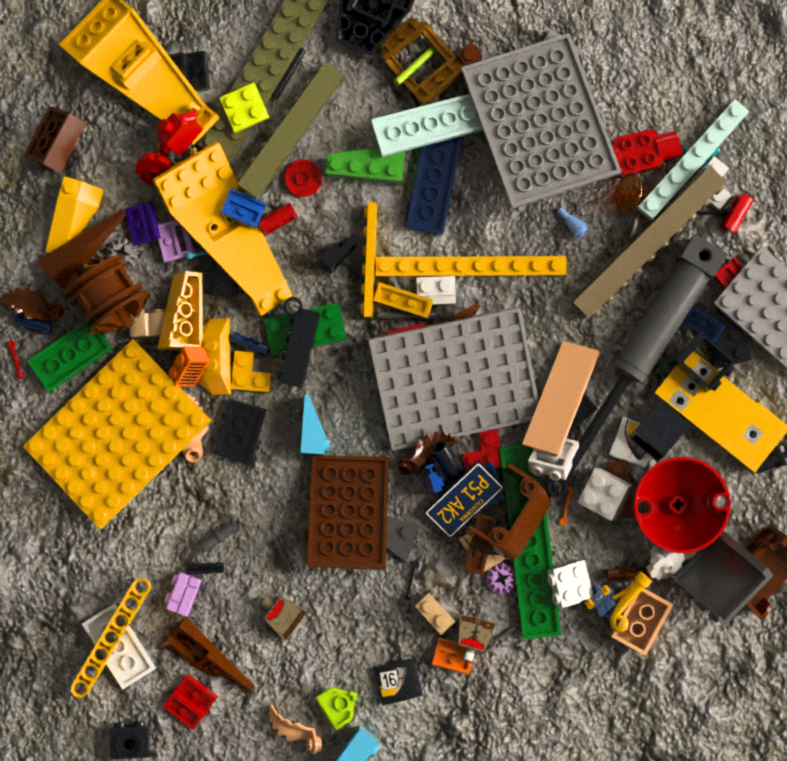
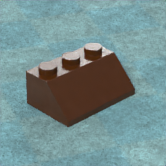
M50 106L24 157L60 174L65 168L66 161L74 151L75 144L83 134L87 123L69 112Z

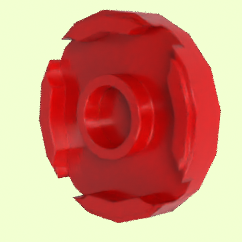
M306 159L296 160L288 166L285 172V185L294 196L301 198L310 197L321 187V171L312 161Z

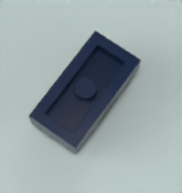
M692 306L683 321L698 333L702 331L714 343L725 328L724 325L695 306Z

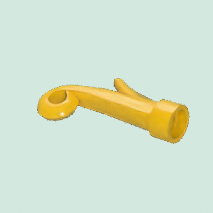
M641 571L631 585L612 596L614 600L621 598L610 617V624L615 632L621 633L627 629L628 620L621 615L622 612L652 583V580ZM617 620H622L621 626L617 625Z

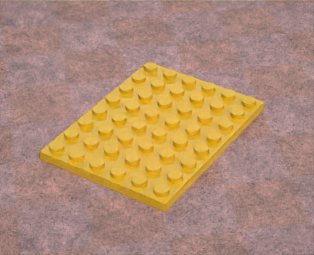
M132 339L23 447L99 529H102L212 420L178 385L174 386V381Z

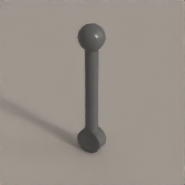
M516 621L515 625L495 639H490L489 646H495L497 641L516 628H521V621Z

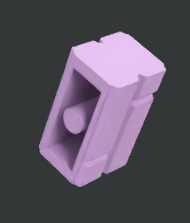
M179 572L178 575L175 574L171 585L174 586L171 593H167L164 603L167 604L166 609L189 616L202 579L184 572Z

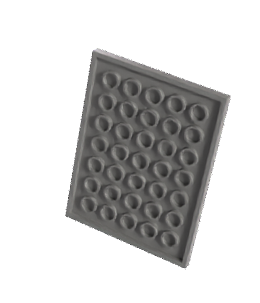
M570 33L461 67L465 83L511 209L621 174L622 171Z

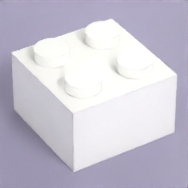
M595 468L577 503L613 521L618 518L633 485L601 468Z

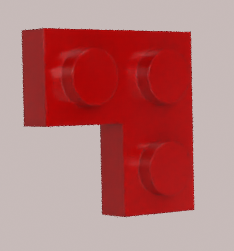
M498 429L478 432L481 451L462 453L465 471L478 459L485 465L493 462L495 468L502 467Z

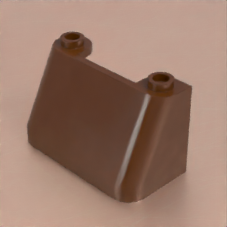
M773 526L764 527L745 547L747 551L767 566L773 574V577L745 605L760 620H763L770 613L771 604L767 600L787 579V535Z

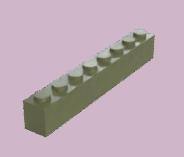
M326 62L323 66L319 65L316 68L313 80L306 82L303 87L304 92L301 96H296L292 102L293 107L290 112L286 111L281 118L282 123L279 127L275 126L270 133L272 137L268 142H263L259 148V155L257 157L254 156L248 164L249 169L246 173L242 172L238 177V189L250 197L259 199L344 80L343 73Z

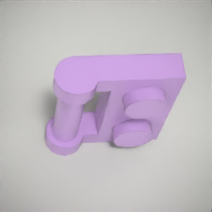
M176 220L158 225L161 237L158 240L164 263L184 259L188 252L197 253V249H194L192 237L182 226L187 251H181L176 227L181 225Z

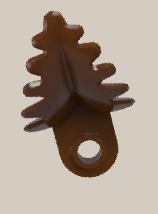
M27 287L23 289L22 293L19 288H16L15 292L10 290L9 294L6 293L0 299L1 305L8 309L15 308V313L24 312L23 316L26 319L36 318L43 322L52 320L56 322L64 314L62 305L59 303L51 305L46 303L40 291L35 290L31 294Z
M435 432L434 438L427 434L425 442L422 440L416 442L414 454L411 458L399 459L397 463L398 471L407 476L411 475V473H421L425 466L435 463V458L430 452L433 444L440 440H446L449 446H453L457 443L458 438L451 434L447 436L445 432H442L441 436L439 432Z

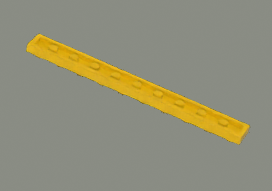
M566 256L376 257V277L566 276Z

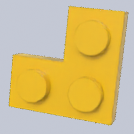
M235 351L231 389L270 393L271 373L252 372L254 352Z

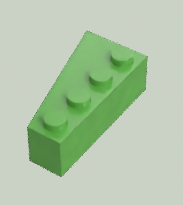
M379 147L328 154L326 177L402 185L405 151L381 157Z

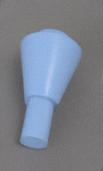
M563 207L557 211L565 220L574 238L578 236L581 238L588 231L587 223L570 215Z

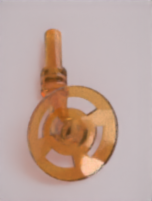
M634 174L627 175L622 179L617 188L616 205L619 210L630 212L638 205L640 199H645L654 189L642 191L641 179ZM622 199H625L628 203L627 207L624 206Z

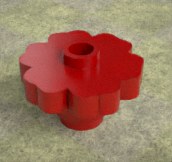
M155 151L154 153L143 154L141 159L137 160L135 172L140 175L142 181L151 185L154 183L152 179L173 166L169 165L170 160L167 159L166 154L161 151Z

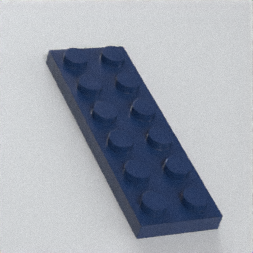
M463 136L421 148L406 228L440 235L444 234Z

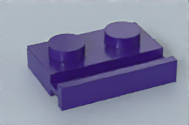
M148 201L125 209L134 246L161 239L152 202Z

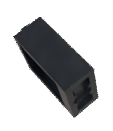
M702 331L696 335L673 361L706 392H709L711 389L715 391L722 384L719 380L724 375L728 377L735 369L732 366L736 363ZM700 343L726 364L709 384L684 363Z

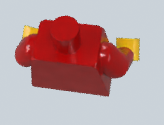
M191 102L186 109L187 112L181 114L174 112L167 120L162 119L159 121L157 134L160 139L156 146L162 153H169L171 148L177 155L181 156L202 132L203 128L196 121L201 107Z

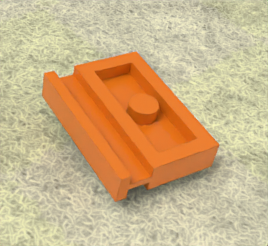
M438 638L431 666L469 676L472 663L462 661L464 651L456 648V642Z

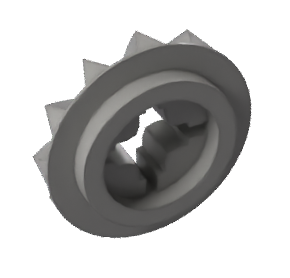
M118 238L111 242L107 248V258L118 255L114 251H121L124 246V251L129 255L124 256L126 258L124 263H127L129 267L132 266L137 259V248L133 242L123 238Z

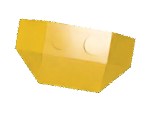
M230 318L210 319L202 327L203 347L210 362L198 383L211 395H230Z

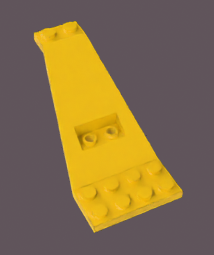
M101 0L59 43L60 47L84 68L159 120H167L174 112L179 114L187 112L186 109L191 102L201 107L196 121L203 130L191 143L192 145L219 119V116L206 106L140 16L124 0Z
M214 142L152 179L168 213L251 298L259 315H264L286 299L292 297L291 291L259 225L254 230L234 220H227V217L220 215L231 188L241 193L243 192L238 189V182L219 142Z

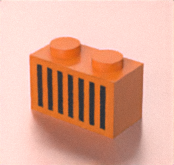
M183 346L172 367L169 369V376L174 381V386L195 387L210 362L204 347Z

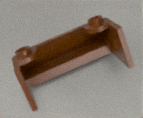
M508 464L503 471L521 482L519 485L520 493L529 499L510 531L502 527H495L488 536L472 526L467 528L465 533L504 558L514 560L522 553L549 509L552 500L550 495L535 479L515 466Z

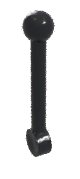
M726 208L696 212L697 215L721 214L723 216L728 213Z
M418 561L412 562L413 569L408 591L404 595L406 600H411L412 598L411 590L416 569L419 567Z

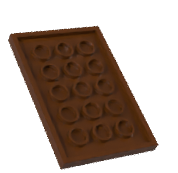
M312 455L307 568L386 570L389 457Z

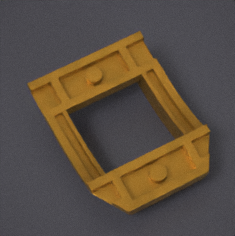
M409 18L390 33L381 44L383 59L398 77L404 71V68L395 59V56L421 34L445 63L419 85L411 76L403 84L423 105L432 104V100L458 78L463 79L461 67L465 65L444 44L427 21L420 22L417 19Z

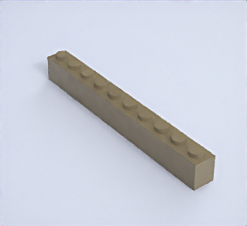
M706 165L570 301L586 317H595L601 311L600 307L604 303L608 304L615 297L613 294L618 289L622 290L628 284L627 280L632 275L635 277L642 270L641 266L645 262L649 263L655 258L656 255L654 253L657 250L665 248L669 244L668 240L673 235H678L683 230L682 226L687 221H692L697 215L696 212L700 208H705L710 203L709 199L724 189L723 185L726 181L711 165Z

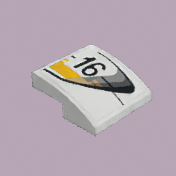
M623 416L609 455L645 469L650 455L629 437L640 423Z

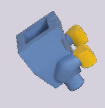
M597 585L594 587L596 594L592 597L593 601L588 599V602H585L588 609L597 608L598 614L601 617L610 618L619 599H612V596L615 595L614 590L607 585H604V588Z

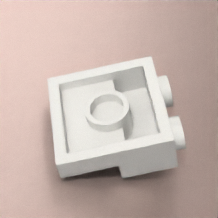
M566 438L559 457L534 449L528 460L529 471L536 476L548 475L555 481L560 479L566 480L573 466L572 460L579 447V442Z
M585 560L547 570V580L553 591L552 600L557 608L574 605L593 597Z

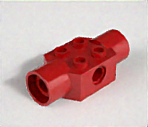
M653 129L616 137L612 142L614 153L622 171L619 174L621 178L658 170L662 166L663 161L681 157L682 155L681 144L676 131L657 135Z

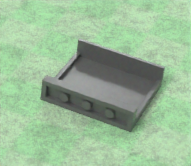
M725 531L712 544L699 550L675 575L670 572L667 573L672 579L670 583L677 590L683 589L682 593L690 601L694 599L696 601L695 605L702 612L708 611V617L715 623L719 621L723 626L773 577L767 566Z

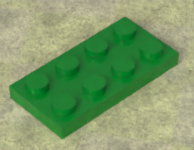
M339 302L307 309L321 314L313 348L347 340ZM287 314L264 319L272 357L282 355L283 350L288 348L289 342L286 341L288 330H292L293 323L290 322L291 317Z
M81 323L27 361L49 393L113 350L102 332L89 336L87 333L89 327H85Z

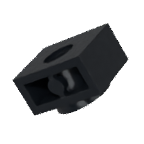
M145 721L133 722L134 725H126V722L114 723V726L109 728L110 760L149 758L151 756L150 724H145ZM127 739L134 740V748L131 749L126 746Z

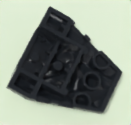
M339 0L335 41L371 56L411 11L415 0Z

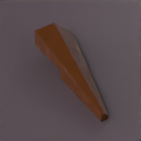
M122 209L118 210L115 214L82 232L65 245L39 259L36 263L54 282L65 289L73 273L79 272L77 267L96 254L125 217L126 212Z
M186 616L172 628L158 646V649L162 651L167 649L173 652L176 658L181 656L191 662L190 665L216 678L221 676L229 680L228 684L232 686L237 684L246 689V693L251 692L254 684Z

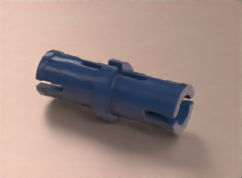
M236 332L233 333L230 340L231 344L240 346L247 352L252 351L264 357L267 356L270 349L269 345L260 343L253 337L248 338Z

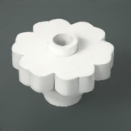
M655 545L650 550L651 559L649 562L651 564L647 566V570L651 578L656 577L657 580L665 579L669 576L667 573L675 574L682 567L681 563L685 560L684 554L667 551Z

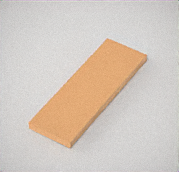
M566 341L562 342L523 440V446L560 456L599 356L598 350Z

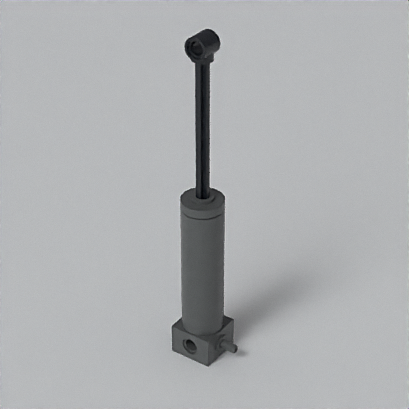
M694 234L686 243L677 237H673L671 240L673 245L681 249L680 255L676 259L677 263L612 366L618 370L620 377L579 440V447L572 460L573 466L566 480L560 479L555 481L551 479L547 483L546 490L550 496L561 497L566 493L567 486L570 483L568 479L630 381L639 384L645 383L704 287L716 275L728 256L727 253L697 234ZM699 254L704 257V261L699 259ZM555 482L561 485L559 493H554L551 489L552 484Z

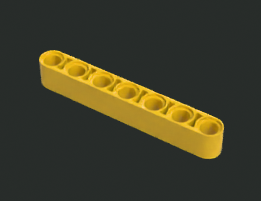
M139 578L132 583L72 683L71 692L75 697H83L91 691L149 594L151 583L148 579ZM140 581L146 584L144 592H140L137 589V584ZM129 598H132L136 601V607L134 609H130L127 606V600ZM119 615H123L126 618L124 626L117 623ZM109 632H113L116 635L115 642L111 643L107 640ZM98 649H103L106 652L104 659L97 657ZM88 666L95 668L96 673L94 676L87 674ZM78 683L85 685L86 690L84 693L77 691L76 686Z

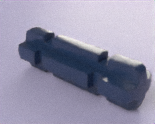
M17 314L14 320L15 325H24L25 328L38 332L42 330L41 332L49 334L52 330L51 323H42L41 320L34 318L26 319L21 314Z

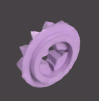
M498 563L490 568L486 574V583L489 589L497 594L509 593L516 584L514 569L504 563ZM497 571H499V573H501L503 576L509 575L504 580L505 586L501 582L494 583V581L498 579Z

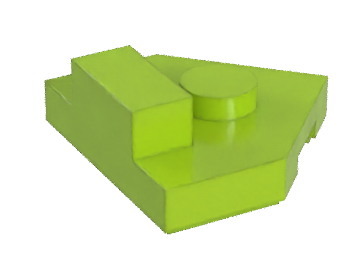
M330 687L315 697L319 709L335 731L352 721L358 693Z

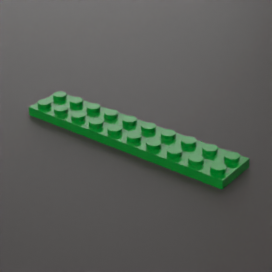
M523 445L500 447L503 481L506 487L505 498L509 531L529 499L520 493L519 485L521 482L503 471L508 464L515 466L535 479L543 487L542 475L536 476L529 471L528 460L534 449ZM546 512L520 556L513 560L523 639L561 635L559 610L552 600L553 591L547 580V570L553 568Z

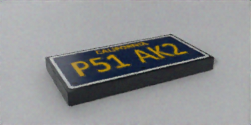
M478 459L435 499L423 513L451 539L506 487Z

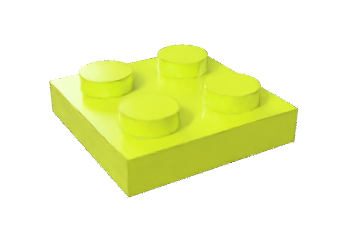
M255 83L219 97L234 133L270 119Z

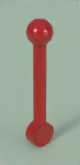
M10 340L8 347L11 348L17 369L16 377L22 379L24 374L21 372L15 351L16 343Z

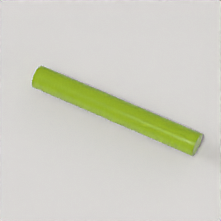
M432 46L428 48L394 80V83L397 86L402 84L436 52L435 48Z

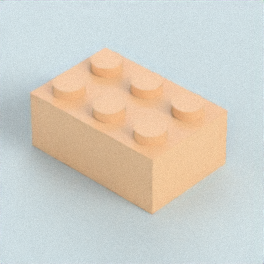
M644 589L621 614L628 620L627 629L621 633L615 632L612 629L609 636L646 656L673 604ZM617 620L618 626L622 625V620Z

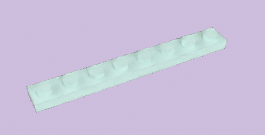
M734 100L637 209L652 221L745 118L749 111L738 101Z

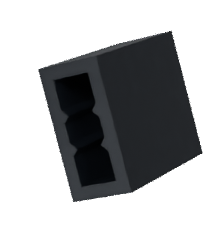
M661 400L629 437L658 462L685 433L690 424L684 416L679 415L670 405Z

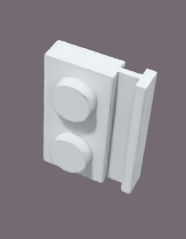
M455 276L416 278L417 294L433 299L432 305L456 304Z

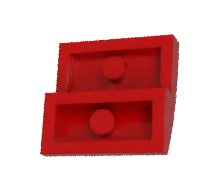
M187 673L162 707L194 730L218 696Z

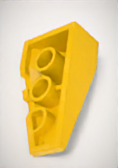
M68 177L63 178L46 253L50 254L53 250H57L78 236L86 228L89 220L99 209L104 192L103 189Z

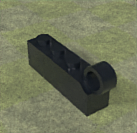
M290 297L285 300L283 309L291 317L290 322L293 323V327L287 333L286 341L289 344L288 348L283 350L282 360L285 361L283 368H279L277 379H280V384L303 389L321 314L303 309V305L298 298ZM296 301L299 303V310L296 313H289L287 311V304L289 302Z

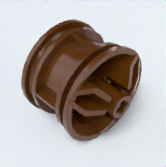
M118 254L108 259H103L102 257L90 258L77 267L79 272L73 273L65 290L62 292V297L65 300L70 299L69 304L71 306L78 305L86 318L83 324L85 327H89L87 330L89 336H94L101 332L125 331L135 323L132 316L134 318L140 316L147 300L151 296L149 291H142L143 286L141 284L134 285L126 272L129 270V266L127 263H124L126 258L123 254Z

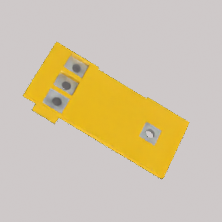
M694 351L684 361L707 384L720 372ZM676 365L655 391V394L670 405L674 411L684 416L755 473L787 433V424L759 402L753 401L726 378L722 377L719 380L722 384L715 391L711 389L709 392H706ZM700 369L705 370L706 374L701 375ZM688 384H692L694 389L689 390ZM677 399H681V405L677 404ZM750 431H755V438L749 436Z

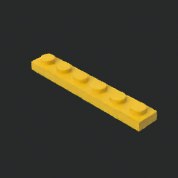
M368 202V207L364 209V219H367V226H364L363 235L364 238H367L366 245H363V257H366V264L362 265V276H365V283H362L361 294L364 295V302H361V314H364L366 319H373L376 202Z

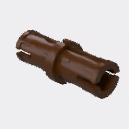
M625 566L623 569H607L606 578L607 581L624 580V582H629V580H635L640 571L647 576L646 568H628V566Z

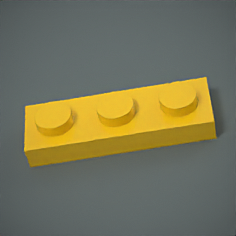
M379 282L373 301L428 318L434 300Z

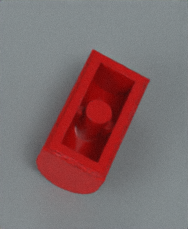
M745 193L737 195L720 228L735 234L754 200Z
M289 202L261 218L258 225L264 236H267L297 219V214Z

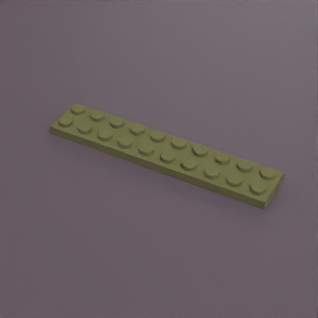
M284 0L229 93L255 83L266 108L273 92L299 49L302 48L328 3L324 0ZM221 105L216 113L219 119L203 135L198 146L204 149L216 141L219 142L228 163L231 165L254 126L234 133L223 105Z

